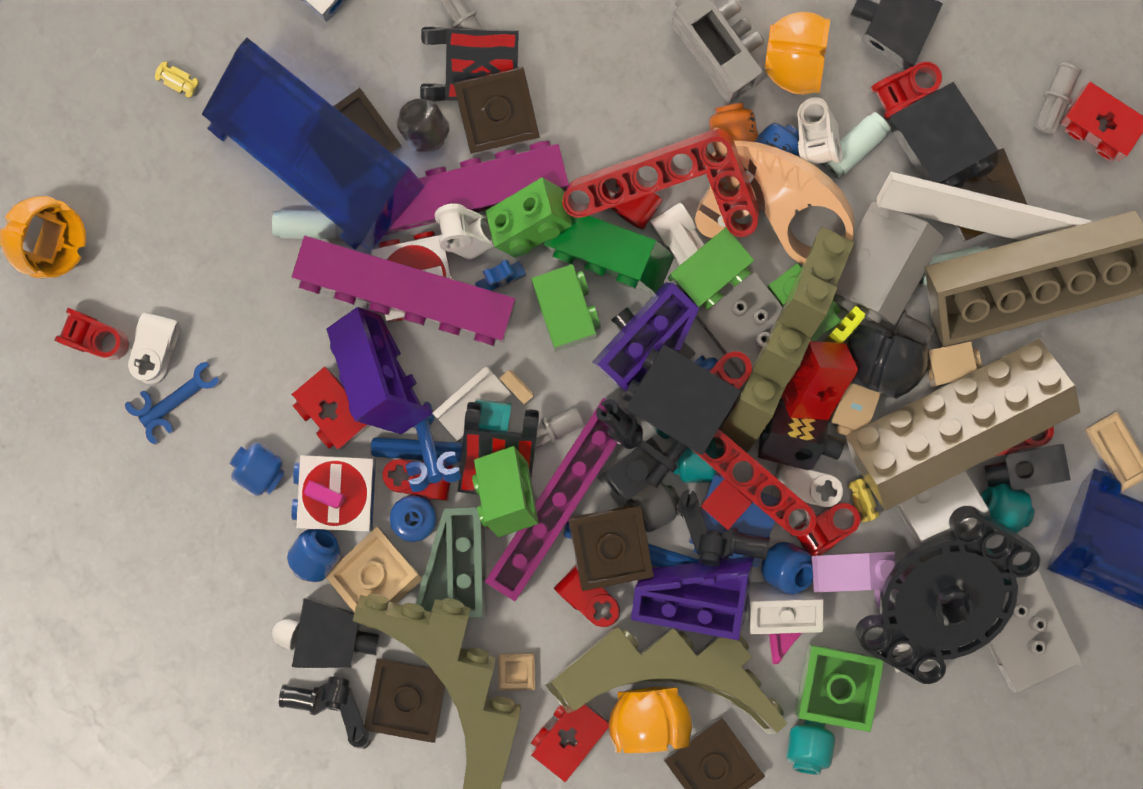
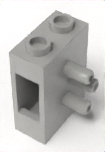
M678 0L675 3L677 8L673 11L671 25L727 104L730 105L758 85L763 71L750 52L762 45L764 38L759 32L755 31L741 41L739 39L752 29V25L744 17L732 26L727 22V20L741 11V6L736 0L729 1L719 9L712 0Z
M872 201L853 235L852 241L854 245L837 283L834 302L839 308L850 312L857 306L865 313V319L877 325L883 320L895 326L922 278L925 266L929 265L944 237L928 222L899 211L878 207L877 203Z
M750 266L748 269L751 274L736 287L730 282L720 291L724 297L709 310L704 306L700 307L695 317L723 354L733 351L742 352L750 359L753 366L783 307L752 266ZM729 358L728 361L741 376L744 370L743 363L737 358Z
M966 471L896 505L918 546L941 537L953 536L949 526V518L952 512L959 507L970 505L990 516L988 507ZM964 519L959 525V530H971L976 525L977 519Z
M1038 570L1027 577H1016L1018 594L1012 617L1001 633L988 644L1010 691L1019 693L1082 663ZM1009 592L1005 593V602L1003 608H1005L1006 603L1008 601Z

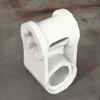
M814 97L805 100L797 112L800 158L813 165L833 161L835 164L841 163L843 154L837 119L823 99Z
M447 204L435 211V220L440 224L442 235L439 239V245L444 251L453 252L467 260H473L494 247L487 216L469 210L460 204Z
M143 312L136 328L135 342L128 363L129 371L134 378L146 384H156L164 379L172 351L178 340L180 332L179 321ZM152 362L155 364L153 371L141 369L142 363Z
M778 463L775 477L804 502L822 507H831L841 500L843 487L836 477ZM829 480L831 481L830 487L835 489V495L828 496L826 501H822L821 494L816 492L817 485H824L825 481ZM773 485L771 495L779 498V490Z

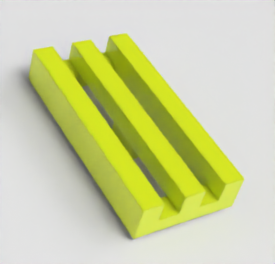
M855 306L823 342L843 343L865 318V313Z

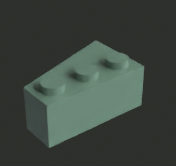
M444 508L415 604L422 606L424 611L432 612L435 599L441 601L446 598L455 599L462 602L465 607L471 608L468 618H483L487 615L485 527L479 519L477 508Z

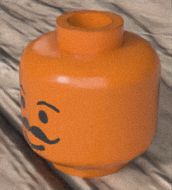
M743 103L715 108L716 114L709 118L710 131L714 130V128L725 130L732 136L734 141L754 142L758 137L754 112L751 109L744 108Z

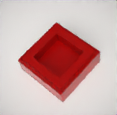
M724 478L700 507L725 529L729 530L752 502Z

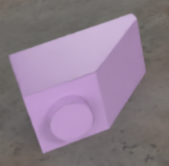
M895 551L812 556L814 592L883 589L886 578L896 565Z

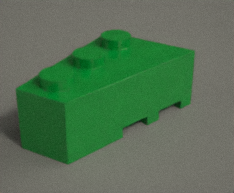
M570 215L572 226L560 232L557 237L544 242V246L554 252L552 258L567 265H571L576 261L585 265L584 270L594 275L604 277L607 274L615 277L616 282L632 289L639 287L654 294L664 284L674 259L673 254L657 240L592 216L576 218Z

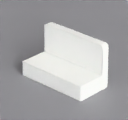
M485 366L432 414L459 441L463 438L464 421L468 402H475L476 398L504 402L512 394L489 367Z
M750 582L748 596L750 634L823 632L822 592H814L813 582L802 592L793 595L783 593L768 582Z

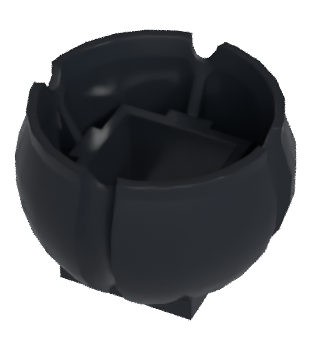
M859 324L847 345L858 368L852 383L894 399H898L914 389L924 377L928 367V347L896 335L893 338L889 337L887 332Z

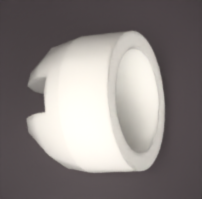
M290 619L277 622L272 629V637L275 643L283 648L293 650L296 645L299 622Z

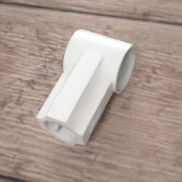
M681 202L649 221L655 234L663 246L670 249L679 266L704 246L695 231L697 230L695 223Z

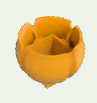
M797 12L781 18L770 26L764 69L775 84L795 94L820 93L825 60L823 55L826 54L830 19L812 12Z
M34 196L13 205L6 214V226L0 230V246L7 261L18 272L38 279L59 277L72 270L80 261L81 256L77 250L86 245L84 223L80 216L65 202L48 196ZM37 217L44 220L34 251L31 253L23 250V243L32 218Z
M648 687L617 692L618 700L610 713L609 735L615 746V752L620 753L623 749L624 753H649L668 751L667 747L669 744L674 749L690 745V736L693 728L692 717L688 706L678 695L677 687Z

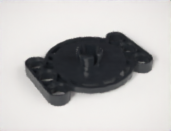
M970 505L959 507L952 512L949 518V526L953 536L941 537L920 545L907 553L894 566L886 578L880 594L881 615L866 616L856 626L855 633L864 650L923 684H933L943 678L946 673L944 660L956 659L971 654L989 644L1001 633L1011 619L1017 603L1018 584L1016 577L1030 576L1040 566V556L1028 540ZM964 519H977L976 525L971 530H959V525ZM992 536H1004L1003 542L998 547H986L988 539ZM1019 553H1031L1026 563L1022 565L1013 564V559ZM1009 592L1008 601L1006 603L1005 608H1003L1005 602V593ZM941 593V596L944 600H946L947 602L949 600L952 601L946 604H941L938 599V596ZM876 627L883 629L881 636L877 639H865V634L870 629ZM897 645H910L908 652L904 655H892V651ZM924 661H937L936 666L928 672L919 671V667Z

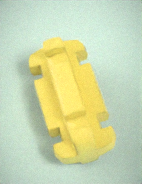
M163 61L156 70L155 79L157 81L164 80V85L180 94L184 91L186 92L185 96L191 98L198 89L199 80L197 78L190 79V74L174 65L170 68L168 67L169 63Z
M859 478L848 483V489L853 491L851 497L855 508L861 513L860 521L869 522L879 517V511L877 512L874 509L876 503L870 488L866 487L865 483L867 482L864 478Z

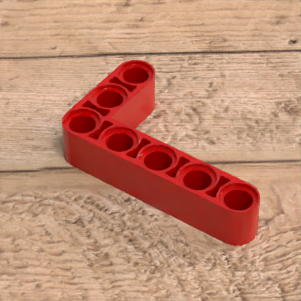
M721 129L708 131L577 178L569 184L562 199L563 208L566 213L572 217L581 218L706 174L725 226L731 234L737 237H746L752 234L757 228L760 214L734 139L728 132ZM715 141L721 142L727 148V153L720 157L713 156L707 149L708 144ZM677 154H685L692 160V166L687 169L678 168L673 162V157ZM644 166H650L656 170L658 178L653 181L644 180L639 174V169ZM725 176H733L739 181L740 186L735 190H726L720 184V180ZM611 178L618 179L623 184L624 190L619 193H613L607 189L605 181ZM578 190L583 191L588 195L590 202L585 205L577 204L572 199L571 193ZM737 210H746L751 214L752 220L746 224H740L734 220L733 213Z
M733 351L720 357L709 372L739 389L749 378L752 365L750 359L745 354ZM732 357L739 359L744 366L742 375L736 379L728 377L724 370V364ZM718 429L714 437L721 439L724 444L722 455L717 458H710L705 452L703 455H700L693 451L785 531L800 537L808 535L813 531L816 526V515L812 508L721 430ZM740 461L748 462L752 468L750 478L744 482L736 481L732 473L734 465ZM768 485H774L779 490V499L774 505H765L761 501V491ZM796 509H803L807 514V523L800 529H793L789 524V516Z

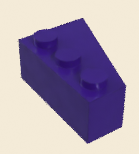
M665 282L597 355L592 363L625 393L633 379L637 382L641 381L647 371L641 366L652 348L659 351L662 345H666L677 353L680 351L699 308L673 283Z
M356 307L326 328L330 340V349L335 356L340 372L339 378L345 388L349 401V411L355 421L402 435L432 415L433 412L429 405L424 404L422 406L412 388L417 384L413 375L409 374L406 376L397 360L401 352L381 315Z
M754 557L721 560L720 566L692 563L652 568L654 577L638 580L635 586L631 620L739 640L745 622Z

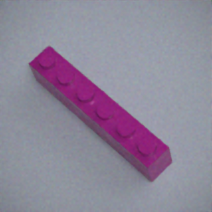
M550 141L537 142L529 146L530 151L516 154L515 149L501 151L495 154L494 160L481 162V158L460 162L461 168L447 171L445 166L436 167L425 171V177L413 180L411 175L396 177L390 180L391 185L377 188L376 184L360 186L355 189L356 194L349 195L358 237L361 241H366L437 223L434 215L435 211L447 204H460L476 213L483 212L542 177L562 188L563 191H566L569 183L559 143L551 145Z
M305 235L291 276L295 281L300 282L298 288L319 295L321 289L335 292L333 297L335 300L351 305L355 304L356 299L370 303L369 310L389 315L391 309L405 313L403 320L424 326L426 320L440 324L439 331L456 336L460 335L461 330L475 334L473 341L493 347L496 341L504 343L516 304V299L510 296Z
M603 398L598 407L607 414L608 411L601 405L606 400ZM597 408L536 501L535 506L539 524L516 532L485 580V583L514 602L617 445L608 434V426L597 418Z

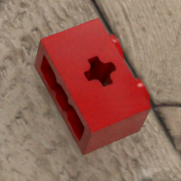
M1091 81L1082 87L1059 122L1066 127L1065 132L1070 137L1080 142H1083L1085 139L1096 147L1095 152L1108 161H1114L1115 159L1119 162L1126 158L1143 133V115ZM1101 118L1107 121L1105 124L1107 129L1103 132L1098 129Z
M809 342L800 366L784 388L781 396L790 418L828 420L858 371L856 362L853 360L846 343Z
M325 366L291 394L297 401L292 405L306 422L312 418L320 428L316 435L329 449L333 446L338 450L344 449L370 427V425L354 420L349 411V401L344 386L329 368ZM326 402L331 405L337 403L338 407L335 410V413L338 415L337 418H323L322 415L326 412L323 405Z
M587 703L571 713H567L559 705L553 713L557 718L549 730L543 726L530 742L535 747L531 752V756L564 782L569 779L609 728V720ZM571 727L576 730L574 738L577 741L575 743L567 741L563 745L560 742L562 735L559 731L561 729L569 731Z

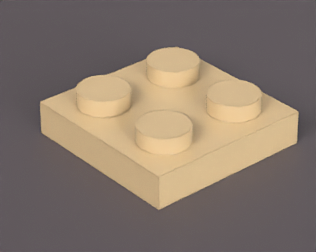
M379 527L372 530L343 557L326 577L354 613L360 595L377 594L386 597L389 600L388 602L397 604L422 581L420 574Z

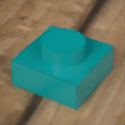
M476 398L475 402L482 405L479 428L508 431L512 403Z

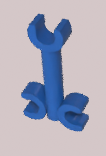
M504 260L501 264L484 270L485 278L476 282L475 285L476 287L495 292L499 287H504L507 283L510 284L525 277L526 272L520 261L510 265L508 260Z
M208 362L197 365L192 379L156 405H154L151 394L146 391L140 392V395L145 400V405L141 410H137L131 402L125 403L128 413L137 416L146 428V438L150 443L154 445L160 443L154 434L156 427L160 425L169 434L175 432L171 422L161 419L202 388L214 389L220 384L221 380L219 377H215L210 382H205L202 379V373L210 367Z
M428 401L424 402V404L429 405L430 409L433 412L431 404ZM433 414L413 427L417 431L424 463L413 461L405 465L409 476L420 474L418 478L409 480L412 492L423 491L430 483H438L442 479L446 482H456L462 478L458 467L446 469L448 466L458 463L455 452H445L439 458L437 457L430 428L435 417Z

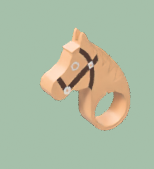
M734 141L759 210L766 214L780 242L791 258L803 265L811 248L801 243L794 236L790 227V221L796 214V210L800 211L807 208L808 204L826 207L837 213L845 225L846 231L843 237L851 241L853 240L855 223L853 210L842 190L828 175L808 161L776 147L757 142ZM713 142L715 149L712 153L713 156L720 157L727 153V148L723 143ZM725 176L720 180V184L726 190H735L740 186L739 181L733 176ZM709 186L699 202L695 216L697 229L709 238H713L726 227L711 186ZM737 210L733 213V218L740 219L750 213L746 210Z

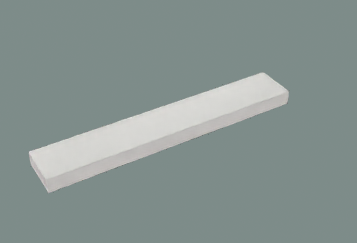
M890 172L877 196L878 207L1019 241L1091 222V220L895 172Z

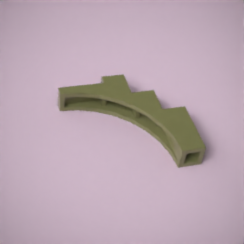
M823 226L818 231L788 298L752 366L749 378L740 387L739 390L741 392L719 427V430L746 453L750 451L773 417L784 388L800 366L811 337L827 315L837 290V283L854 245L853 241ZM714 437L715 442L724 447L722 440Z
M360 595L353 621L380 630L405 644L430 666L445 685L458 710L465 735L467 763L463 789H501L519 720L521 705L515 704L513 700L503 696L487 697L496 657L489 655L487 651L473 647L468 650L461 648L471 608L465 607L462 602L455 599L446 598L442 601L435 599L432 612L424 611V608L417 604L405 603L400 605L388 602L389 600L381 595Z
M616 627L545 684L567 713L574 712L597 695L619 686L644 681L675 682L699 687L726 699L748 714L767 735L778 733L788 724L782 717L784 711L773 698H767L759 689L761 682L757 676L749 669L744 670L742 668L752 656L747 651L749 649L748 643L741 635L739 640L716 636L695 654L692 651L694 645L690 638L684 632H677L675 628L664 632L639 653L636 650L638 643L627 630L621 631L619 627Z

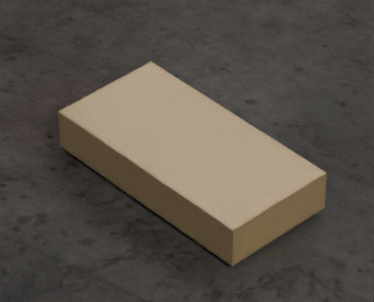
M1114 412L1084 429L1119 492H1123L1143 480V455L1118 412Z

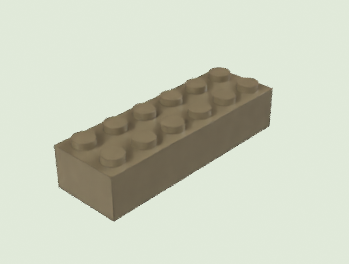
M1136 210L925 266L931 322L943 347L1142 295L1143 222Z
M1037 339L845 437L853 462L886 511L1081 412L1075 384L1042 341Z

